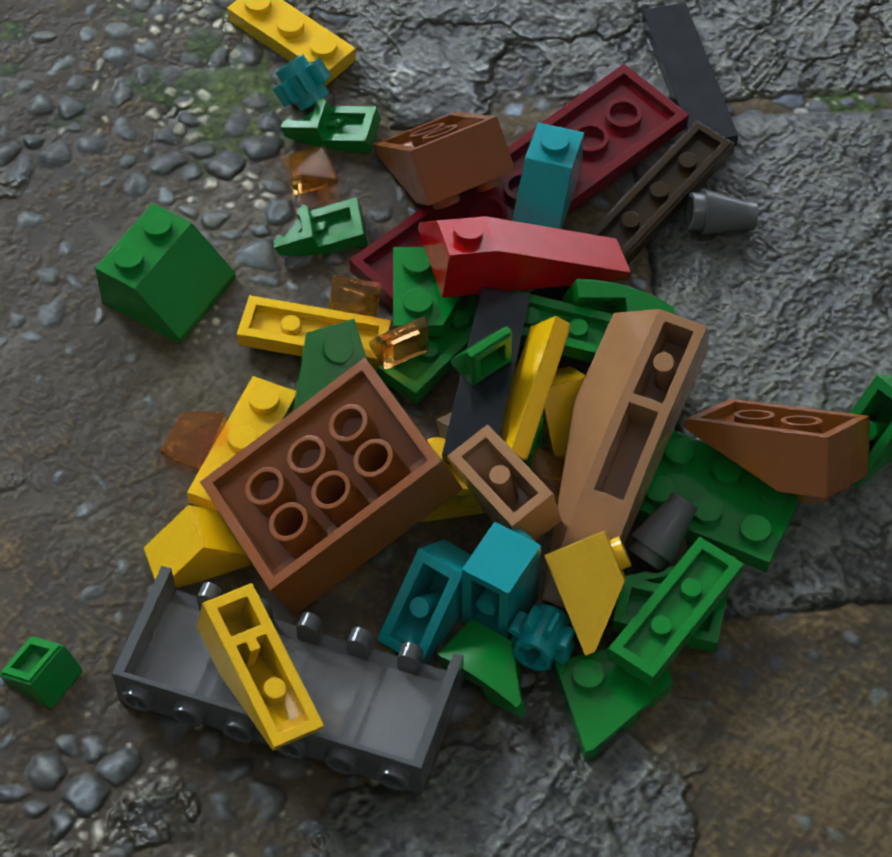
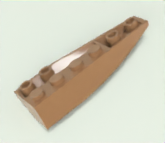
M660 309L613 313L574 402L557 506L562 521L554 526L550 552L604 530H607L610 540L619 536L623 545L625 544L708 352L706 325ZM548 566L542 601L544 604L567 612Z

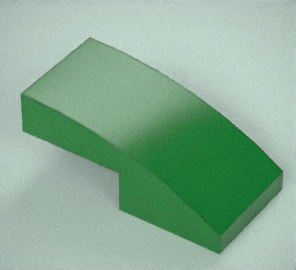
M576 279L563 296V302L611 314L660 309L675 314L674 307L644 291L613 282Z

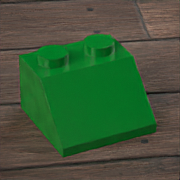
M154 203L147 208L95 267L103 304L179 344L185 340L236 279L235 271L193 223Z

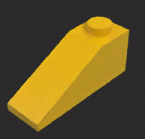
M250 583L203 602L196 628L220 676L270 748L276 750L322 730L324 724L253 584Z

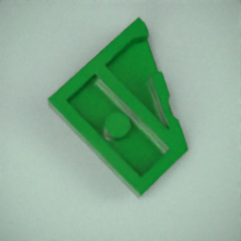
M608 648L595 651L586 656L583 654L571 657L565 665L555 661L554 673L584 761L591 760L600 753V747L620 730L624 733L639 720L643 710L654 707L672 692L673 680L668 668L651 688L607 659Z

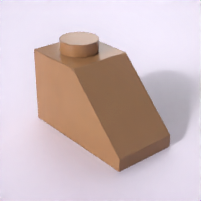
M488 424L447 456L451 465L493 523L496 522L512 530L515 528L529 534L534 541H537L562 521L554 494Z

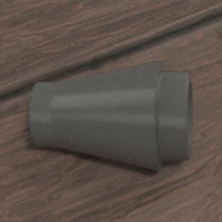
M704 188L701 189L700 193L690 192L685 208V225L687 230L696 231L699 236L737 230H754L757 225L758 205L756 202L744 201Z
M672 491L668 499L631 534L634 539L627 549L662 572L668 562L674 564L689 525L698 508Z

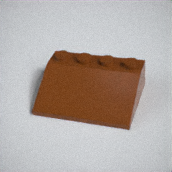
M365 357L200 481L269 590L295 615L463 489Z

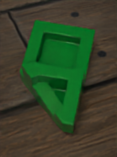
M322 97L313 103L314 111L298 121L288 118L281 125L284 137L298 142L337 151L370 153L381 117L377 106H333L329 108L327 100Z
M357 197L314 209L311 212L308 206L302 204L295 213L298 220L284 237L278 235L273 242L277 254L281 256L319 255L369 245L363 211Z
M471 619L438 653L443 668L447 670L453 653L463 655L464 679L482 687L487 701L520 718L526 713L521 689V681H523L522 669L513 653L514 646L512 641L478 621Z

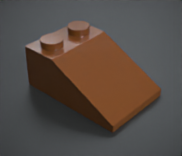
M455 111L372 144L377 156L414 201L428 206L432 205L434 210L456 204L461 200L460 193L474 187L477 192L493 189L504 183L502 176L516 171L497 116Z
M728 399L686 418L685 429L776 491L797 494V500L800 502H827L832 495L839 491L848 490L850 485L868 476L870 416Z

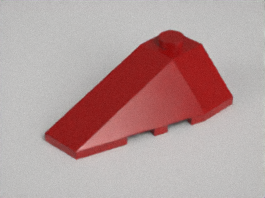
M487 216L419 222L418 231L442 298L480 294L482 287L502 291H518L572 285L576 279L606 282L629 280L631 274L619 243L615 238Z

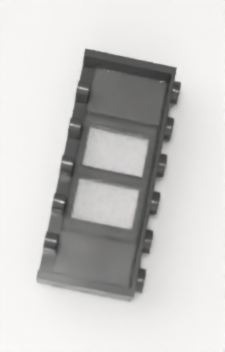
M161 566L112 672L119 701L139 711L151 710L173 717L187 726L199 727L203 724L222 730L225 735L239 742L249 743L255 740L268 744L220 676L196 628L202 603L223 595L222 589L213 583L205 582L198 596L176 590L172 569ZM260 598L324 724L322 730L276 750L291 758L307 756L323 761L336 772L358 774L377 780L382 785L394 790H409L422 794L464 681V656L453 653L446 671L423 664L422 648L411 642H404L399 655L396 656L373 649L372 634L361 627L352 628L346 641L323 634L321 618L310 612L302 613L297 626L273 618L271 603Z

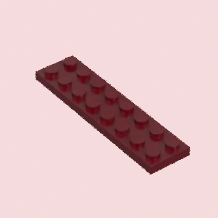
M626 64L619 66L541 122L584 132L582 170L566 216L684 130L689 119L688 113ZM536 126L507 146L516 171L502 176L503 184L483 192H477L475 187L459 194L461 199L459 202L446 208L434 210L432 205L423 206L349 259L350 272L393 310V247H424L418 231L419 222L481 216L512 221L525 157Z

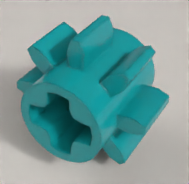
M301 54L275 72L281 82L272 90L284 108L295 103L299 110L303 111L329 93L323 83L332 75L320 57L313 62H309L305 55Z
M533 605L529 615L518 611L508 630L513 635L510 641H512L514 646L513 653L515 658L525 667L535 671L551 670L555 661L565 665L576 645L571 641L575 630L570 627L568 616L562 610L551 605Z

